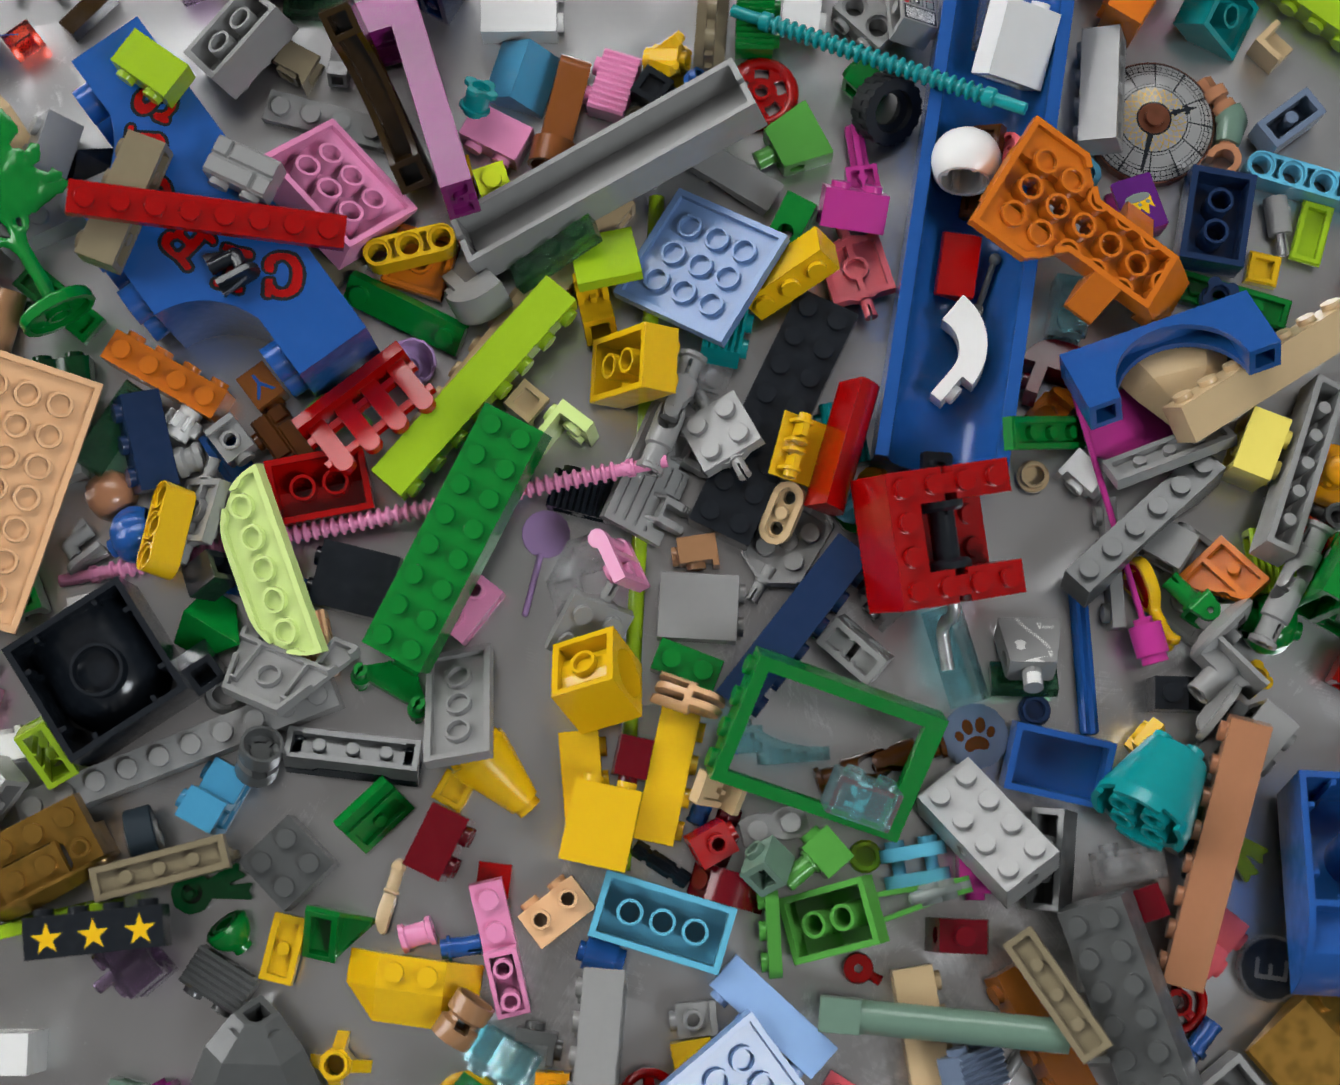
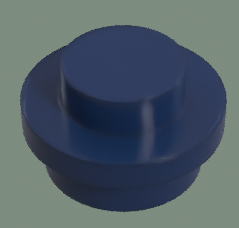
M1030 694L1023 697L1017 706V715L1020 721L1042 726L1048 721L1051 714L1049 702L1038 694Z

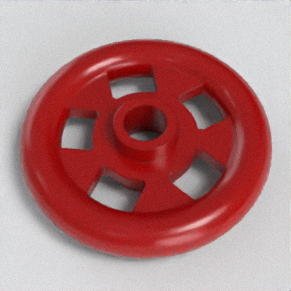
M762 57L746 60L737 66L744 81L749 83L747 86L768 125L798 104L799 89L797 81L792 72L782 63ZM755 71H769V78H755ZM783 82L786 93L777 95L775 83ZM760 88L765 89L767 94L762 97L758 96L756 90ZM776 103L780 110L774 115L769 116L765 109Z

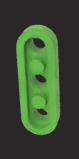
M777 889L762 898L756 893L758 910H764V921H758L760 941H766V952H760L761 972H768L769 979L783 978L779 896Z

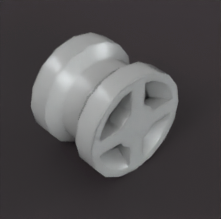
M200 441L193 442L189 447L176 446L173 448L176 467L182 479L189 477L193 472L203 473L207 458Z

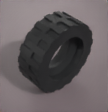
M887 71L882 73L876 72L873 73V76L867 77L864 83L859 85L857 93L852 99L853 104L850 114L852 115V125L856 128L855 131L862 135L863 138L881 146H895L896 143L905 141L904 139L908 136L910 137L914 128L917 127L919 117L922 114L921 104L923 102L919 94V88L915 86L912 80H905L903 76L897 77L895 73L888 74ZM892 93L897 97L896 111L887 124H880L876 120L878 104L886 94Z

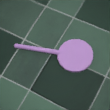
M542 510L533 513L526 520L522 528V540L525 547L531 554L537 556L522 611L523 617H527L529 614L543 558H552L559 555L566 549L570 541V529L567 521L554 511Z

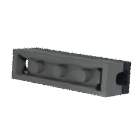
M289 725L282 756L285 770L289 773L375 782L383 775L394 785L418 787L423 762V746L421 740Z

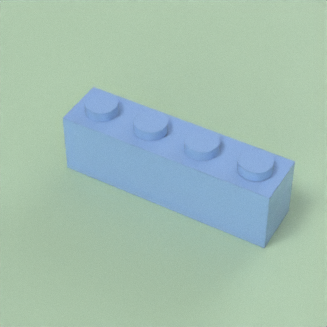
M737 954L722 968L719 975H716L709 983L714 989L710 995L721 1006L725 1008L730 1004L739 1012L735 1018L746 1009L752 1011L778 1049L789 1059V1064L800 1079L804 1074L812 1079L838 1050L835 1044L822 1032H818V1029Z

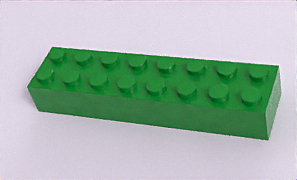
M485 402L362 640L363 643L418 673L430 674L552 438L551 436Z

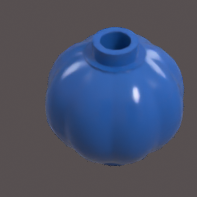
M128 506L119 511L113 518L109 529L110 539L107 540L106 544L114 558L120 557L127 563L136 564L149 512L148 508Z

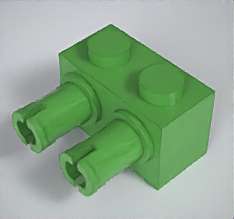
M815 825L800 838L803 843L798 848L800 857L793 862L786 886L791 891H794L814 872L820 873L824 879H829L850 861L854 855L828 825L822 828Z

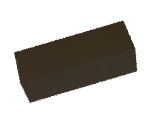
M81 0L59 21V24L76 42H79L119 4V1Z

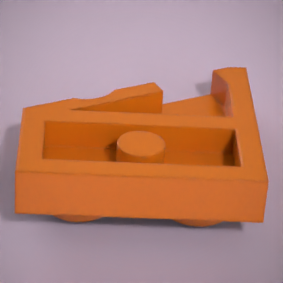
M1222 535L1179 574L1195 590L1204 592L1206 589H1209L1214 596L1235 602L1248 598L1253 600L1271 582L1268 575Z

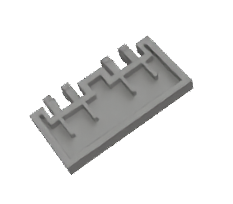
M658 400L651 402L626 459L633 458L635 461L642 458L646 447L644 440L655 412L661 404ZM659 415L658 423L663 428L672 429L678 424H667ZM681 430L672 452L667 454L668 467L662 468L664 470L663 476L659 478L637 473L636 477H617V481H615L599 516L654 547L660 545L664 533L653 528V524L676 536H682L685 531L683 526L662 515L665 508L684 518H688L692 511L691 508L678 501L690 478V475L678 469L679 466L698 477L708 478L700 463L688 457L692 449Z

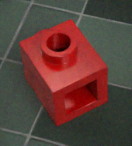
M719 817L683 836L697 865L703 870L712 867L740 850L735 842L739 839L736 829L730 821L725 823Z

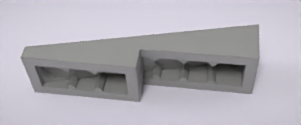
M725 150L688 169V171L707 184L711 181L761 216L769 210L784 186L782 183Z

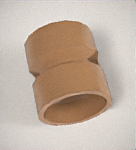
M458 987L448 1002L450 1010L442 1011L431 1029L437 1037L449 1046L463 1053H468L479 1036L477 1029L486 1026L495 1010L475 993L463 987Z

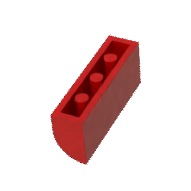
M861 376L839 382L803 506L829 516L844 515L851 491L850 481L854 480L880 390L879 385L874 381Z

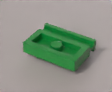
M382 775L333 822L340 831L345 833L352 842L367 854L415 807Z

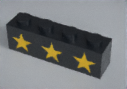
M156 897L137 899L136 907L124 908V901L102 903L103 910L90 911L89 905L68 907V914L55 915V909L34 910L33 918L22 919L24 961L171 946L170 905L159 904V899Z

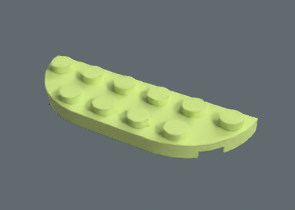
M256 463L244 470L229 488L231 493L226 507L221 509L220 533L223 547L246 613L257 633L268 644H274L287 650L286 653L308 656L329 651L264 465L263 463Z

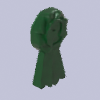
M235 863L232 865L233 868L223 870L209 879L199 876L174 883L171 896L175 908L191 915L206 910L212 899H253V895L250 892L253 883L230 885V883L247 876L245 872L241 871V865Z

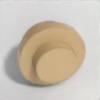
M1035 460L1027 461L1018 468L1016 481L1025 492L1037 493L1047 486L1049 472L1041 462Z

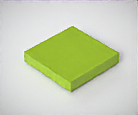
M631 226L568 239L579 292L643 279Z

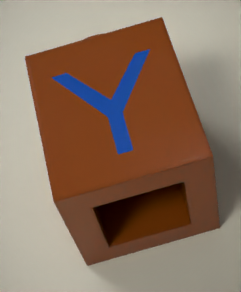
M260 361L236 379L262 414H266L267 411L279 403H283L286 406V401L290 399V396L263 361Z

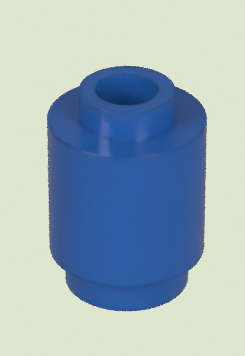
M589 936L587 941H580L575 960L581 961V969L592 967L622 970L627 950L620 948V945Z

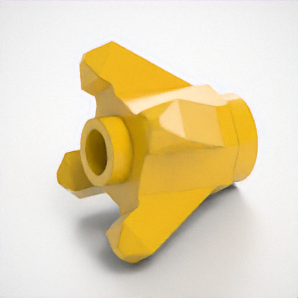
M678 30L660 44L646 47L642 56L643 69L648 64L673 79L675 88L683 85L684 75L691 67L692 51L682 44L685 41V35Z
M337 1030L332 1048L324 1054L311 1053L310 1055L312 1066L319 1069L327 1080L328 1085H344V1079L351 1073H371L373 1060L358 1059L348 1048L350 1031Z

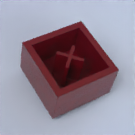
M432 802L402 864L438 882H446L448 878L454 879L462 863V860L458 859L463 847H470L477 833V830L473 828L476 821L439 803Z

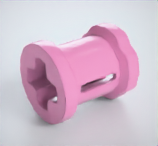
M430 915L424 916L423 921L407 926L403 924L397 925L399 941L405 954L410 953L411 948L427 943L432 945L438 944L436 930Z

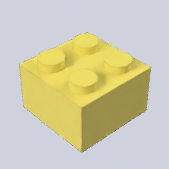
M1254 406L1240 417L1234 428V433L1237 435V446L1226 450L1222 461L1226 469L1221 481L1253 493L1260 487L1266 486L1271 479L1275 480L1282 466V462L1278 460L1282 449H1287L1293 436V432L1289 430L1292 419L1258 406Z

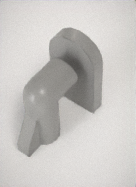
M83 518L78 521L70 537L64 540L61 545L63 552L70 560L67 565L70 575L86 570L89 566L95 565L102 559L110 556L108 549L98 541L83 552L80 550L79 547L96 535Z

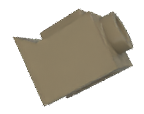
M293 41L284 45L271 60L276 65L279 76L298 87L302 85L307 97L325 69L324 65L318 63L321 59L319 55Z

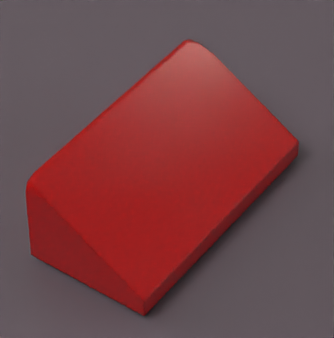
M942 232L934 295L953 301H958L962 295L969 300L974 298L982 237Z

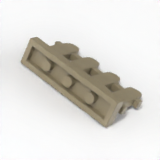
M698 0L693 68L699 67L706 72L725 61L729 0Z
M222 833L88 869L95 903H102L233 868L232 863L236 859L241 858L240 850L228 848L226 834Z
M1029 926L1004 943L1002 946L1082 1063L1085 1065L1094 1058L1105 1055L1107 1053L1106 1050L1114 1045L1035 929Z

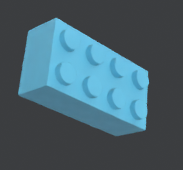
M607 869L587 936L719 975L737 909Z

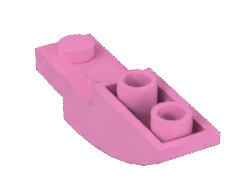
M502 876L470 883L468 888L483 948V958L497 1019L501 1020L531 1013L520 950Z

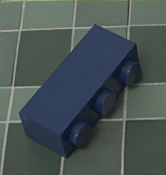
M159 388L118 395L113 399L110 412L114 424H118L121 436L118 437V448L120 454L126 457L128 468L125 469V479L128 487L133 488L134 495L154 492L162 480L179 485V476Z

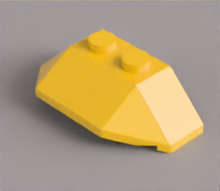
M351 947L346 982L372 1021L431 1029L442 1011L450 1010L448 1002L458 987L468 989L480 997L484 965L456 961L450 962L449 960Z

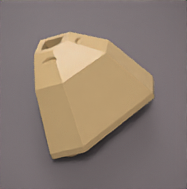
M1194 347L1164 350L1146 357L1132 367L1125 375L1120 386L1136 401L1169 425L1162 407L1172 402V396L1176 393L1198 386L1197 381L1200 378L1222 371V365L1227 362V356L1212 350Z

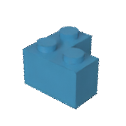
M216 756L213 761L209 760L203 767L200 778L203 780L200 785L191 784L189 789L185 788L180 793L175 803L178 809L174 814L213 835L226 833L251 787L238 779L233 763Z

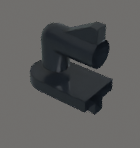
M236 247L225 252L202 255L213 275L233 266V270L214 279L225 298L230 293L253 282L261 274L258 264L247 262L243 252Z

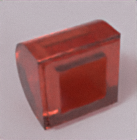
M27 19L5 33L19 35L1 37L20 63L46 46Z

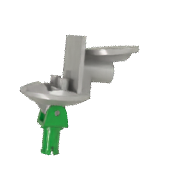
M1176 571L1161 587L1165 588L1183 606L1182 610L1184 612L1180 617L1195 628L1203 630L1195 639L1190 653V658L1203 670L1187 685L1191 695L1202 704H1206L1196 718L1198 732L1195 738L1201 742L1222 719L1240 692L1250 700L1264 689L1270 681L1233 647L1242 637L1237 629L1248 619L1253 601L1248 598L1233 604H1219L1209 589H1206L1204 592L1201 590L1197 592Z

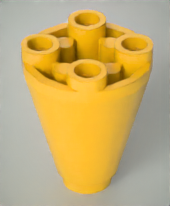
M493 727V758L450 766L453 769L451 773L458 780L508 812L516 813L520 818L527 815L540 801L535 795L537 791L506 733L501 728Z

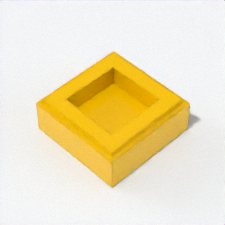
M1250 250L1247 254L1242 284L1274 290L1277 286L1282 257Z
M447 768L431 798L461 814L474 789L458 780L451 773L452 770Z

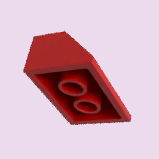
M362 448L353 455L357 462V467L349 475L341 474L337 468L330 472L324 464L329 458L323 450L264 461L265 471L284 525L289 527L294 524L311 523V521L316 522L321 519L327 520L330 517L337 518L340 515L348 516L349 513L357 514L358 512H367V510L375 511L376 504L364 449Z

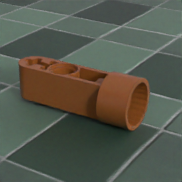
M561 54L541 133H537L533 137L527 161L530 168L533 169L576 145L573 142L591 70V62Z

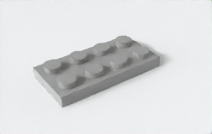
M490 643L441 652L430 674H426L423 762L427 770L493 758L494 651Z

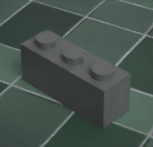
M1032 807L1031 822L1060 851L1059 869L1026 894L1025 909L1058 913L1068 903H1072L1078 813L1061 808Z

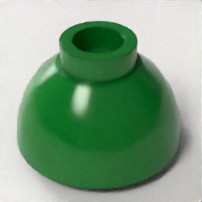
M235 910L222 917L209 930L206 941L215 949L223 952H234L236 956L247 951L252 945V941L249 939L251 923L247 913L244 910Z

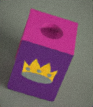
M1149 172L1112 183L1110 186L1112 193L1106 194L1103 197L1104 202L1118 212L1129 201L1154 220L1153 238L1160 236L1169 224Z

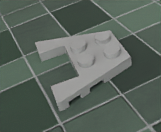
M248 618L246 626H243L240 632V644L237 652H233L221 688L225 695L280 718L358 659L361 651L359 646L334 636L327 645L329 651L321 653L316 661L298 655H291L286 653L287 650L264 641Z

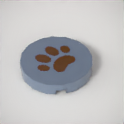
M969 703L958 707L947 717L949 723L943 738L946 743L948 757L956 764L969 757L980 769L995 764L1003 756L1008 741V729L1004 719L995 709L984 704Z

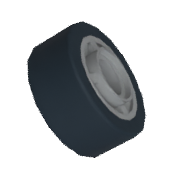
M149 804L123 811V834L130 857L165 848L159 822L155 818Z

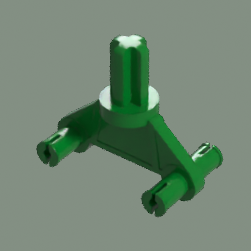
M396 660L363 665L362 662H358L354 665L350 674V680L355 689L358 688V691H364L370 683L408 705L407 714L412 722L414 720L415 724L423 722L425 718V697L419 682L418 675L420 673Z

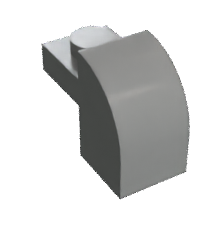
M487 268L467 282L462 280L453 270L441 276L448 287L444 290L446 294L445 299L457 320L462 324L478 325L486 323L514 305L502 282Z

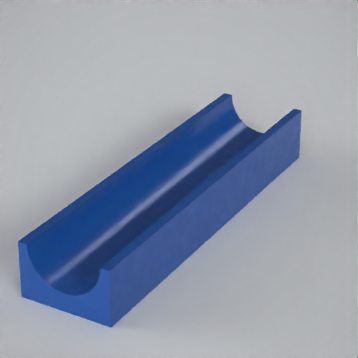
M939 0L937 11L939 29L937 37L933 40L929 64L932 71L939 69L940 74L948 72L949 77L955 74L958 80L964 77L966 83L973 80L975 86L982 83L983 88L987 86L997 88L1000 94L1027 102L1028 109L1023 116L997 106L988 108L982 106L981 101L973 103L972 98L965 100L964 95L956 97L955 92L947 94V89L939 91L938 86L932 89L929 83L926 84L896 281V293L894 294L872 439L871 461L868 467L882 468L887 473L920 469V453L932 451L952 453L953 464L1007 457L1009 469L1011 451H1004L1002 417L1016 416L1038 259L1018 261L968 225V221L960 219L958 216L962 196L944 191L935 182L931 172V154L938 139L947 131L958 127L1002 123L1007 127L1006 132H1015L1022 136L1030 121L1038 115L1057 129L1075 0H1024L1029 3L1031 1L1047 3L1050 5L1049 10L1061 14L1041 91L1019 90L971 73L990 0ZM1023 185V191L1026 193L1028 188ZM946 231L982 237L974 298L970 300L973 305L977 303L990 265L989 256L997 253L1001 256V262L995 268L982 305L984 313L981 317L986 328L988 347L980 380L972 392L960 385L959 387L962 388V391L952 404L946 402L939 409L930 402L931 392L952 369L958 358V351L954 340L947 332L941 329L942 319L957 301L934 295L942 232Z

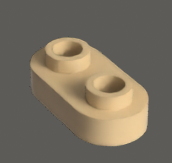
M785 481L779 483L774 488L759 523V533L765 542L774 545L783 544L791 538L804 509L803 505L806 498V492L800 484ZM789 492H793L796 497L792 504L786 501V495ZM776 522L782 524L783 529L780 534H776L773 531V525Z

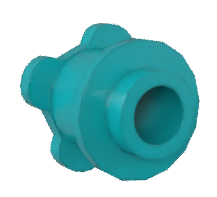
M467 76L464 84L467 85L465 97L460 99L459 106L469 118L480 119L487 117L490 113V101H495L498 96L494 91L496 85L489 80H479L472 76Z

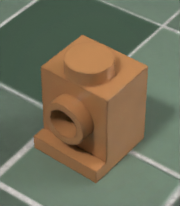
M715 532L676 538L677 547H671L673 567H687V572L706 570L707 564H712L713 570L720 568Z

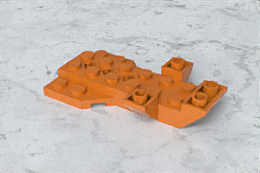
M1038 115L1030 121L1017 144L1006 155L978 200L980 203L967 224L1020 262L1056 256L1082 275L1083 278L1078 280L1063 307L1088 325L1092 324L1113 299L1132 311L1133 314L1130 318L1141 326L1169 317L1189 285V280L1180 257L1153 238L1154 220L1136 206L1127 201L1121 211L1118 212L1101 200L1098 186H1094L1090 168L1093 167L1090 153ZM1023 185L1028 188L1026 193L1023 191ZM1050 204L1054 207L1053 213L1050 211ZM1075 224H1079L1081 226L1079 228V232L1077 231Z

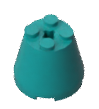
M1155 730L1153 735L1148 736L1098 782L1091 794V803L1097 813L1103 814L1105 812L1117 824L1115 830L1130 840L1155 851L1161 852L1163 847H1169L1179 853L1191 837L1208 772L1207 766L1203 761L1205 754L1194 745L1187 744L1185 746L1174 740L1171 735L1163 730Z

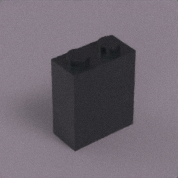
M325 538L323 546H318L315 552L314 565H317L314 578L309 577L306 584L312 604L315 607L373 621L404 560L398 556Z

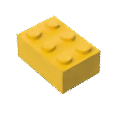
M645 321L593 340L590 403L625 409L676 394L679 379L677 374V359L680 351V343L678 341L679 329Z

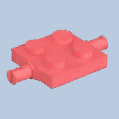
M835 228L839 239L833 243L836 247L840 269L824 279L831 302L842 307L860 304L865 320L870 321L871 317L874 320L878 317L873 301L878 297L896 293V285L879 235L871 233L862 236L851 235L849 230Z

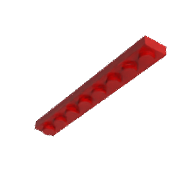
M77 179L68 180L65 205L66 216L336 251L344 250L347 215Z

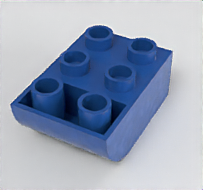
M1298 770L1277 794L1291 994L1340 997V772Z

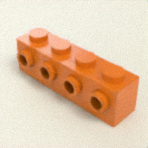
M116 329L100 355L110 366L151 389L159 388L161 395L179 405L188 406L213 424L225 416L236 401L227 391L229 385L212 376L210 381L200 376L202 370L187 361H184L182 365L172 360L174 355L161 346L157 345L155 350L145 345L147 340L132 330H129L126 334Z

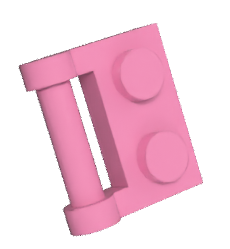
M599 528L593 529L589 533L588 543L593 548L599 550L605 563L603 571L611 583L639 593L651 587L629 541L623 538H612L606 531Z

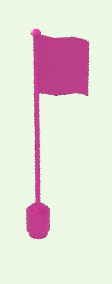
M1119 389L1123 420L1094 430L1090 429L1073 399L1111 528L1117 522L1097 458L1106 460L1173 435L1170 425L1136 401L1124 389ZM1128 563L1124 567V571L1139 618L1133 620L1134 627L1128 629L1136 658L1141 660L1143 667L1169 660L1167 651L1170 650L1161 620L1153 621L1152 615L1145 617Z

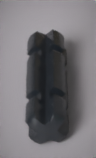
M641 840L636 842L630 853L640 862L642 860L645 861V865L666 879L671 878L673 880L672 883L678 887H686L692 877L689 871L682 867L678 868L675 862L657 850L652 851L650 849L651 846Z

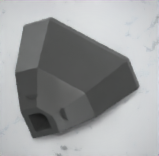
M260 994L234 1011L208 1041L189 1085H321L304 1047L283 1016Z

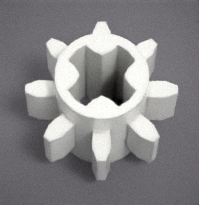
M183 404L179 410L170 407L165 415L169 436L182 444H186L190 438L198 441V438H200L205 430L199 424L203 417Z

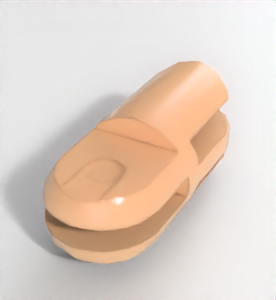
M661 671L659 676L661 681L656 683L654 690L657 693L652 694L650 698L651 703L686 715L691 712L709 719H717L722 715L721 709L725 707L726 703L721 695L699 687L697 682Z

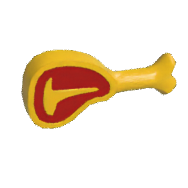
M1136 556L1129 562L1142 608L1149 616L1152 615L1153 621L1161 620L1169 650L1172 651L1174 646L1180 643L1181 636L1172 631L1160 608L1161 591L1151 564L1146 558ZM1123 569V589L1129 595H1131L1125 571Z

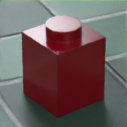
M620 734L610 775L618 776L617 780L637 784L638 781H646L654 740Z

